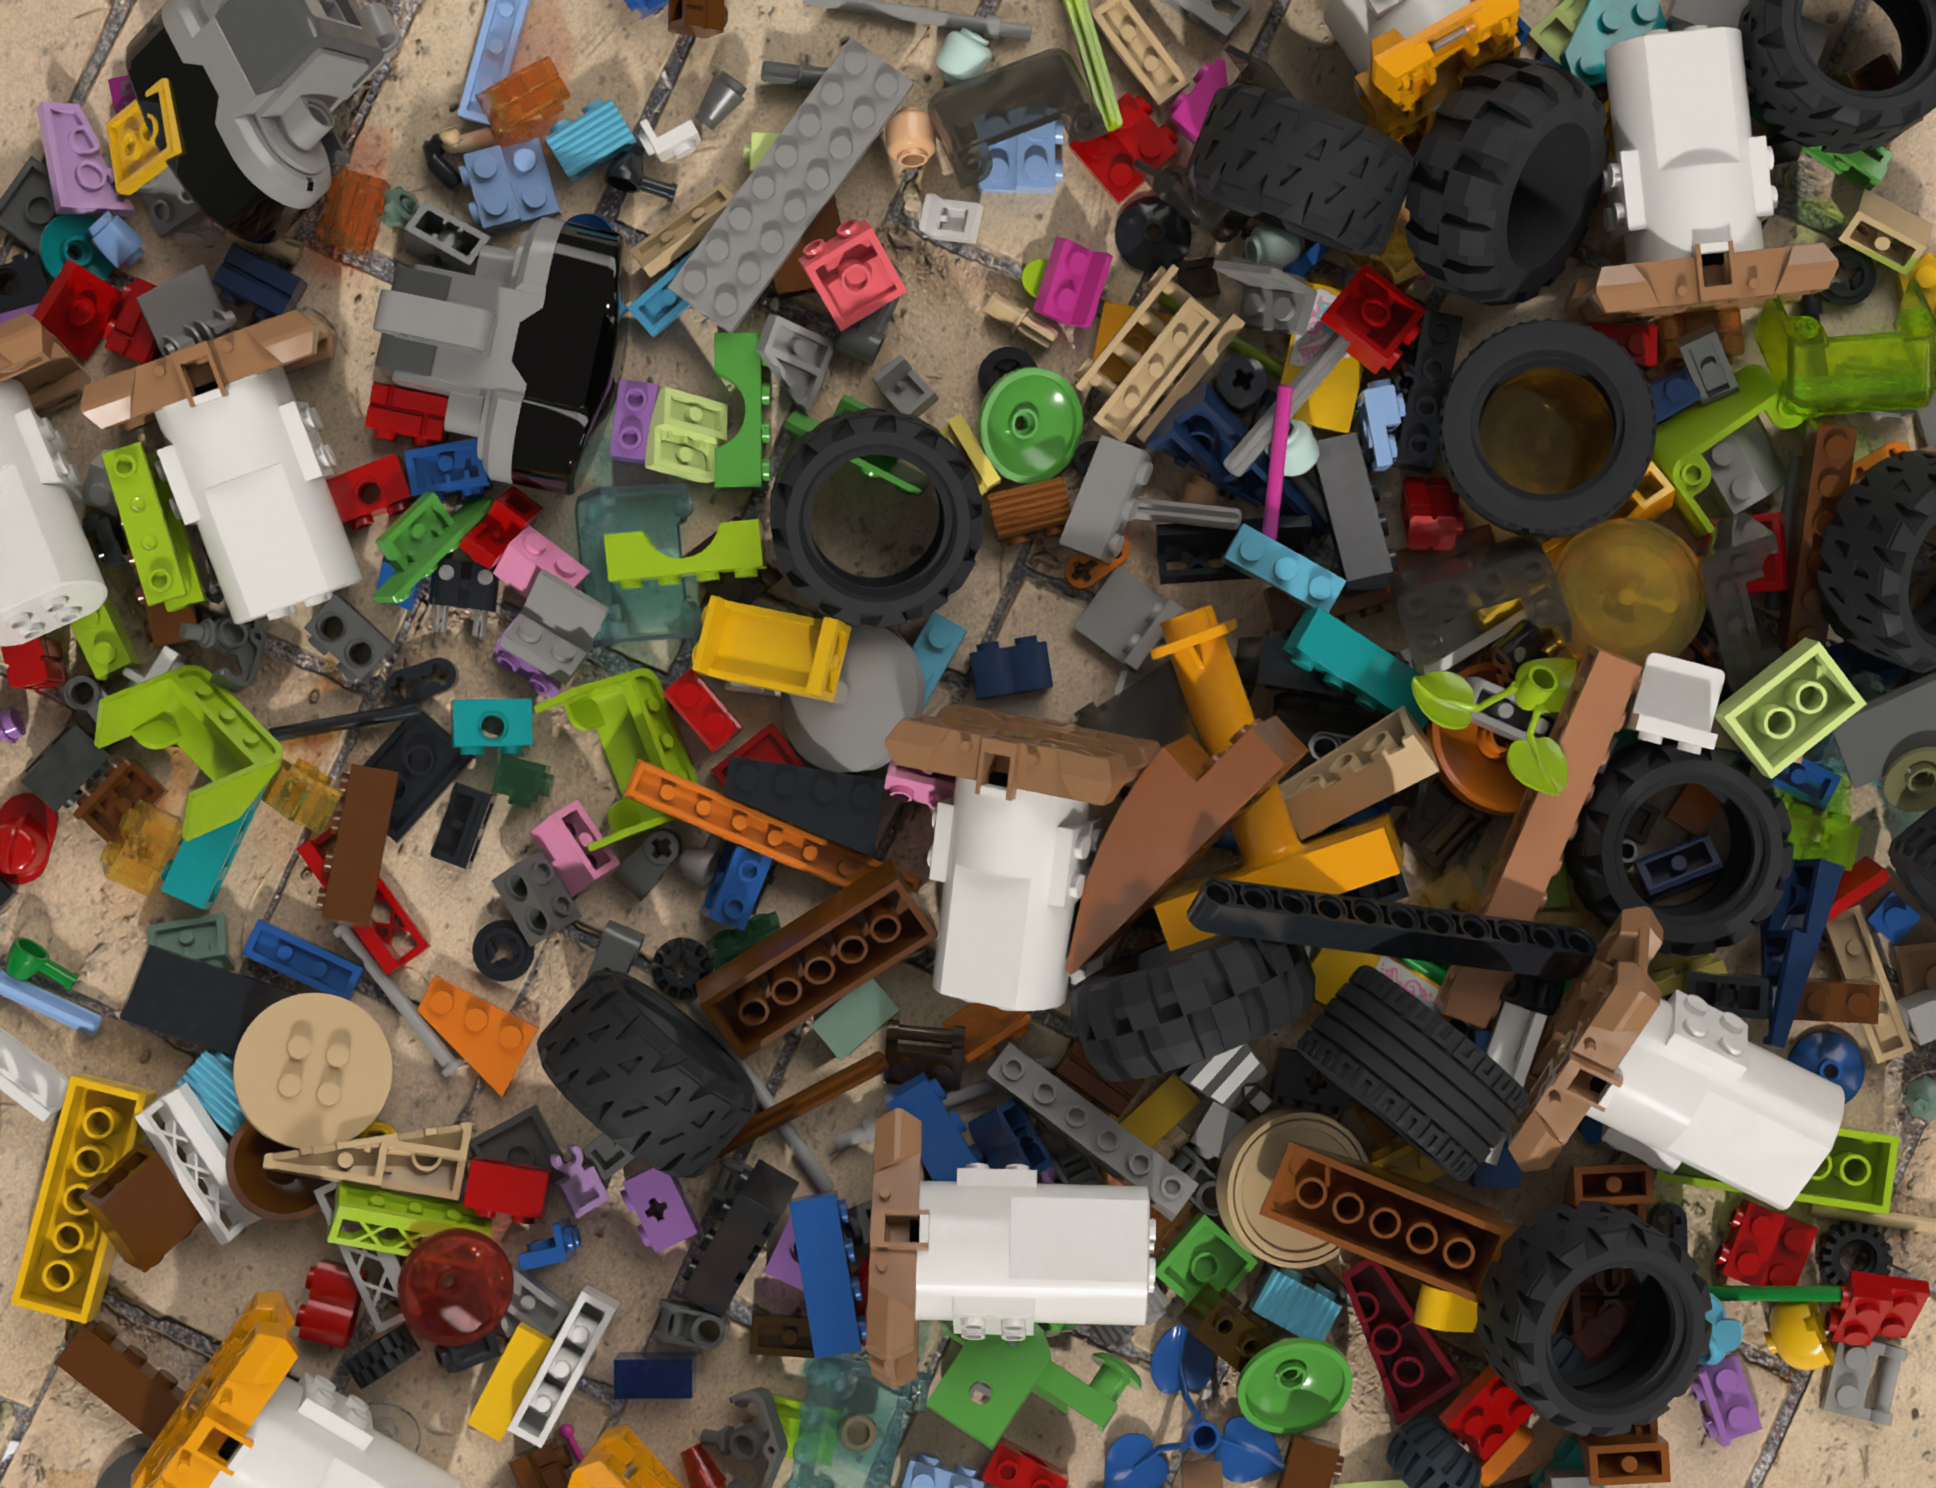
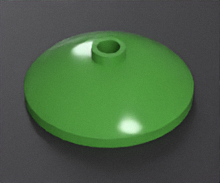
M1039 367L1019 368L1001 377L986 394L977 422L979 444L996 472L1006 479L1027 484L1045 481L1060 473L1074 457L1083 432L1082 407L1073 387L1059 374ZM1020 416L1021 424L1016 429L1015 421Z
M1312 1338L1287 1339L1264 1348L1247 1362L1237 1381L1236 1396L1243 1415L1258 1428L1280 1434L1299 1433L1324 1424L1342 1409L1351 1393L1352 1373L1345 1356L1331 1344Z

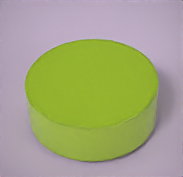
M1047 259L1031 261L1026 265L1022 273L1024 290L1028 295L1036 299L1049 261Z

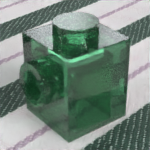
M501 754L492 792L509 796L508 804L530 809L532 802L542 803L543 797H550L555 775L549 774L551 769L549 765Z

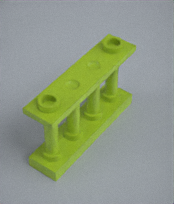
M137 442L102 453L101 455L148 606L164 602L167 612H173L208 601L182 519H176L170 506L169 498L174 497L168 482L163 483L155 466V461L159 460L157 452L145 455L142 443Z

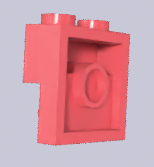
M850 219L842 223L836 230L837 236L827 242H824L823 239H817L809 243L803 249L805 255L798 258L840 331L845 330L907 292L875 232L865 219L860 222L857 219Z

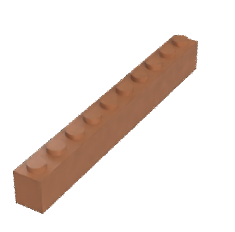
M1588 645L1548 737L1560 746L1566 757L1568 765L1566 788L1559 796H1551L1529 787L1526 788L1473 913L1533 921L1536 912L1542 911L1547 900L1546 888L1551 877H1555L1561 869L1563 849L1567 841H1571L1577 832L1579 825L1577 817L1582 806L1587 805L1592 798L1595 787L1593 783L1598 769H1602L1609 759L1610 747L1608 746L1614 732H1619L1625 722L1626 711L1624 709L1630 696H1634L1639 690L1642 678L1640 673L1643 667L1632 660L1594 645ZM1450 965L1434 1003L1443 1014L1486 1029L1489 1019H1494L1499 1011L1501 1004L1499 996L1504 985L1511 982L1515 973Z

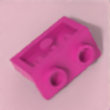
M1056 237L1033 311L1065 326L1090 328L1093 318L1097 313V306L1105 281L1109 275L1113 256L1106 252L1092 251L1067 238Z

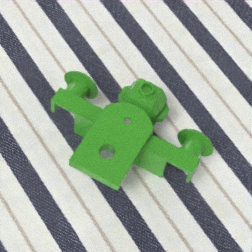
M939 1320L941 1332L963 1345V1348L925 1404L926 1407L993 1450L1031 1391L1067 1415L1073 1408L1097 1424V1430L1103 1433L1117 1411V1402L1127 1386L1141 1390L1142 1383L1139 1375L1129 1364L1109 1353L1098 1352L1091 1356L1100 1369L1089 1385L1051 1361L1047 1337L1060 1335L1061 1332H1072L1077 1324L1034 1323V1336L1026 1335L1025 1340L1021 1341L1003 1340L1001 1335L985 1334V1338L981 1340H968L962 1338L961 1334L954 1333L953 1321ZM978 1383L987 1384L992 1389V1397L985 1404H977L970 1399L969 1392Z

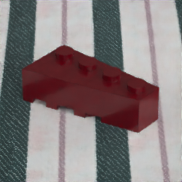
M1358 1254L1341 1264V1276L1361 1324L1397 1424L1400 1425L1463 1383L1461 1370L1431 1328L1412 1322L1416 1305L1388 1266Z

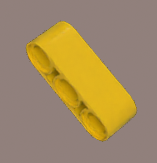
M1422 1283L1412 1322L1440 1331L1478 1333V1303L1432 1284Z

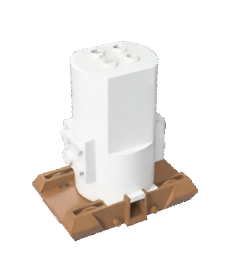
M1707 25L1690 26L1684 28V31L1669 32L1668 29L1648 31L1643 36L1621 41L1604 51L1615 156L1604 164L1602 173V193H1607L1608 208L1604 209L1603 220L1606 232H1611L1612 241L1624 240L1626 264L1601 267L1596 270L1593 279L1579 280L1573 283L1564 303V311L1572 321L1579 322V324L1615 325L1624 322L1660 318L1668 319L1751 308L1761 309L1769 306L1792 304L1801 300L1803 295L1815 294L1829 288L1839 267V261L1824 242L1764 249L1761 222L1774 215V209L1778 206V193L1775 185H1771L1769 170H1772L1774 166L1772 147L1767 146L1766 136L1752 137L1741 30L1723 26L1708 28Z
M297 309L84 385L80 409L82 414L101 429H109L120 425L126 431H133L158 422L167 447L156 450L159 460L155 461L157 472L162 482H168L174 497L169 498V502L176 519H182L184 525L197 524L234 624L247 623L265 616L270 621L298 612L296 607L298 604L304 603L306 607L326 602L333 597L332 592L356 584L363 579L326 482L327 478L335 476L332 467L337 466L330 445H323L318 430L323 429L320 416L315 407L309 408L307 402L295 400L286 376L333 359L338 336L336 331L319 316L313 314L306 315L303 311Z
M27 312L0 324V647L24 644L97 611L108 595L107 587L73 504L83 500L78 486L83 485L82 479L73 463L68 464L64 453L69 451V448L59 429L54 431L47 417L40 418L82 399L84 385L91 382V377L76 361L70 351Z
M957 703L942 707L936 717L915 715L901 719L885 738L884 744L895 765L956 776L954 797L938 802V806L933 812L934 842L929 849L927 857L928 866L931 867L929 879L944 882L932 978L933 988L946 996L959 998L966 1002L990 1005L1006 1011H1038L1062 1005L1066 1001L1069 973L1065 969L1075 929L1078 901L1082 898L1085 881L1105 836L1104 830H1101L1103 818L1089 815L1090 803L1104 806L1113 802L1123 786L1133 787L1139 776L1162 749L1159 742L1078 727L1077 724L1057 720L1036 719Z
M1647 906L1623 909L1582 972L1572 981L1562 996L1560 1006L1541 1033L1523 1086L1530 1096L1529 1105L1519 1117L1515 1116L1517 1120L1510 1128L1508 1143L1510 1153L1520 1170L1524 1172L1550 1168L1586 1115L1602 1123L1601 1140L1607 1142L1615 1150L1625 1151L1642 1159L1653 1168H1660L1673 1174L1681 1162L1777 1209H1788L1833 1148L1844 1112L1845 1097L1842 1087L1749 1042L1747 1023L1731 1012L1724 1013L1708 1005L1702 998L1696 995H1687L1676 989L1668 1002L1660 999L1661 990L1647 974L1649 963L1663 944V928L1651 908Z
M895 1108L875 1120V1144L872 1156L874 1167L868 1303L866 1306L867 1351L870 1353L871 1375L890 1388H899L917 1377L919 1320L953 1321L954 1333L961 1334L962 1338L968 1340L984 1339L985 1334L1001 1335L1003 1340L1008 1341L1025 1340L1026 1335L1034 1336V1323L1145 1326L1148 1315L1149 1293L1154 1292L1156 1277V1258H1149V1254H1154L1156 1219H1150V1198L1147 1186L1037 1184V1170H1029L1027 1165L1010 1164L1005 1169H989V1165L983 1163H970L966 1165V1168H957V1181H924L925 1166L921 1161L922 1121L902 1108Z

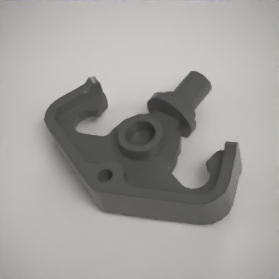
M220 585L214 586L205 592L207 599L213 603L219 604L224 599ZM232 617L220 618L215 622L211 619H204L199 624L182 623L180 625V638L196 640L203 648H210L213 645L220 653L235 658L240 670L239 676L232 675L227 668H219L211 676L210 683L217 684L233 693H239L253 684L267 639L259 619L243 624H234Z
M756 1387L729 1397L730 1403H735L740 1408L748 1407L749 1403H755L758 1406L759 1415L755 1424H743L736 1428V1430L733 1426L729 1425L719 1431L703 1429L700 1435L701 1444L716 1446L722 1455L732 1454L738 1461L754 1465L757 1475L756 1485L749 1484L744 1476H737L728 1484L727 1488H772L788 1450V1443L772 1394L766 1388Z

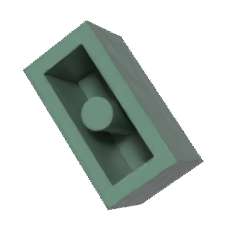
M873 977L845 995L837 1003H832L814 1016L817 1020L811 1024V1027L841 1061L902 1009Z

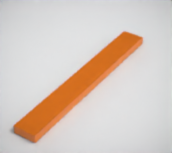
M640 759L637 760L622 795L841 889H844L883 864L880 861ZM899 870L914 892L918 894L923 880Z

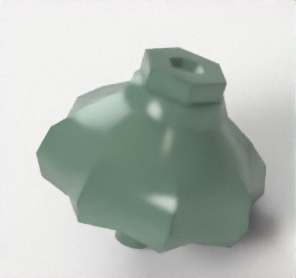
M399 186L395 189L386 190L383 194L384 213L381 215V219L388 228L397 226L404 230L405 226L420 208V205L414 194L408 193Z
M1923 1075L1915 1081H1908L1907 1092L1903 1097V1101L1909 1107L1912 1116L1920 1117L1928 1122L1936 1118V1080L1927 1075Z

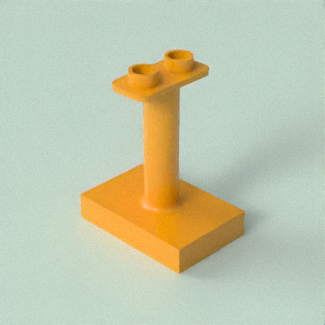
M1212 604L1159 623L1166 643L1149 651L1153 660L1166 655L1170 656L1201 746L1212 757L1220 751L1222 753L1229 746L1233 745L1229 741L1230 738L1244 725L1252 724L1255 718L1225 634L1238 628L1236 619L1218 624ZM1277 782L1231 827L1242 862L1172 885L1157 901L1154 909L1170 951L1220 935L1200 931L1189 922L1187 917V910L1205 880L1209 878L1338 895L1400 874L1404 853L1389 811L1299 841Z

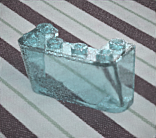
M836 1356L814 1359L807 1370L808 1384L805 1400L800 1409L801 1423L798 1439L793 1448L794 1462L791 1478L786 1488H899L891 1485L903 1411L904 1408L925 1413V1403L928 1398L932 1373L918 1370L915 1379L899 1388H890L871 1375L870 1362ZM916 1380L918 1392L913 1400L911 1392L913 1383ZM851 1412H861L873 1419L877 1427V1438L870 1449L855 1453L847 1450L840 1444L837 1438V1426L845 1415Z

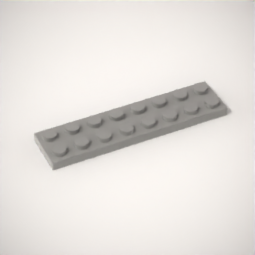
M850 38L669 284L668 289L732 335L912 90L914 82L856 40Z

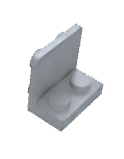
M1231 256L1229 261L1214 260L1212 268L1247 286L1238 317L1245 322L1244 328L1305 336L1318 292L1304 284L1305 278L1293 273L1282 272V265L1268 260H1260L1259 265H1254L1247 259Z
M1118 566L1076 621L1074 628L1135 673L1150 653L1149 650L1154 648L1163 635L1159 623L1176 617L1182 610V607L1172 599H1169V601L1165 600L1132 574Z
M543 569L538 574L521 613L505 632L499 646L566 685L586 659L609 609L602 603Z

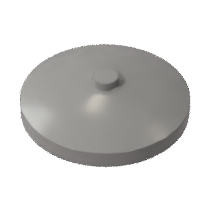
M845 623L852 628L834 702L782 692L781 715L789 740L799 754L807 761L827 771L857 775L874 771L893 760L884 745L885 738L901 719L922 715L925 684L921 665L915 652L898 633L887 627L876 628L865 624L855 626Z

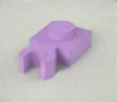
M569 1144L567 1147L571 1153V1159L568 1163L564 1164L558 1154L550 1155V1162L556 1170L563 1172L565 1177L556 1182V1185L571 1217L579 1218L609 1200V1197L594 1165L587 1164L582 1167V1150L577 1145Z

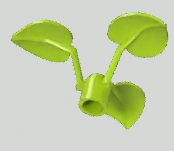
M1542 658L1528 661L1518 668L1515 674V681L1509 687L1478 704H1473L1474 692L1464 678L1455 673L1433 671L1412 678L1413 695L1422 712L1437 725L1448 729L1458 730L1468 727L1471 723V712H1480L1510 694H1515L1517 705L1523 710L1533 711V715L1526 731V740H1516L1508 748L1506 758L1511 773L1522 784L1547 795L1559 796L1565 790L1568 781V765L1562 749L1553 739L1548 737H1541L1535 740L1534 732L1543 711L1553 715L1559 714L1576 675V659Z

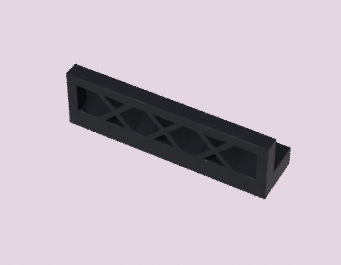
M1311 516L1279 517L1277 540L1275 541L1298 554H1303L1305 558L1314 562L1311 547ZM1263 518L1241 520V525L1244 523L1262 533ZM1184 524L1156 525V556L1160 585L1252 579L1227 564L1223 567L1214 568L1206 564L1212 559L1222 560L1238 530ZM1166 562H1183L1188 566L1183 570L1167 571Z

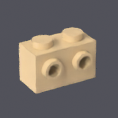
M1864 188L1845 216L1838 240L1907 276L1926 250L1933 224Z

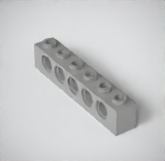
M1010 1042L986 1072L985 1081L1008 1099L1015 1097L1028 1114L1124 1186H1147L1150 1205L1172 1222L1199 1186L1196 1181Z

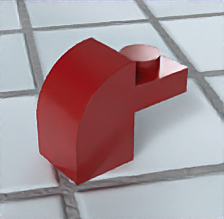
M513 485L495 499L484 520L464 536L458 547L468 553L475 562L484 565L490 570L499 563L508 544L528 525L534 526L544 508Z

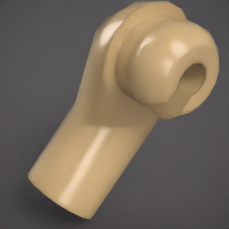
M451 126L443 129L439 135L443 142L441 147L448 154L471 153L496 145L490 126L460 135L457 127Z

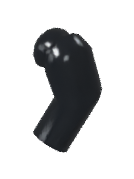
M436 133L429 141L425 140L422 146L429 171L451 191L462 179L460 174L442 156L445 152L441 147L443 142L439 137L440 134Z

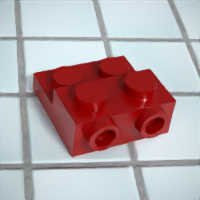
M1129 92L1117 101L1123 120L1120 128L1107 132L1101 129L1099 120H1097L1070 143L1068 147L1117 205H1120L1174 159L1178 152V149L1174 146L1178 139L1172 130L1165 124L1158 127L1149 117L1153 110L1147 101L1140 95L1133 98Z
M1364 263L1324 312L1320 320L1350 342L1345 351L1376 375L1382 367L1389 371L1403 354V351L1398 348L1402 342L1409 346L1423 329L1418 324V321L1427 310Z
M1743 1198L1741 1204L1735 1205L1730 1214L1728 1226L1731 1227L1726 1242L1721 1241L1716 1250L1714 1262L1717 1263L1715 1270L1751 1286H1797L1819 1228Z
M1850 1271L1844 1285H1839L1842 1293L1841 1302H1834L1832 1308L1828 1307L1826 1310L1824 1327L1826 1331H1830L1831 1341L1847 1343L1852 1346H1870L1875 1334L1888 1338H1906L1930 1295L1929 1282Z

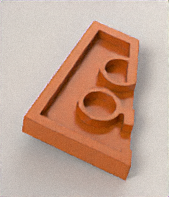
M437 975L433 977L417 1009L432 1027L501 1097L505 1096L540 1028Z

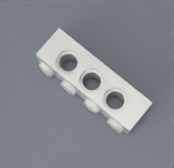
M589 1285L585 1286L507 1429L508 1431L539 1448L543 1447L621 1302Z

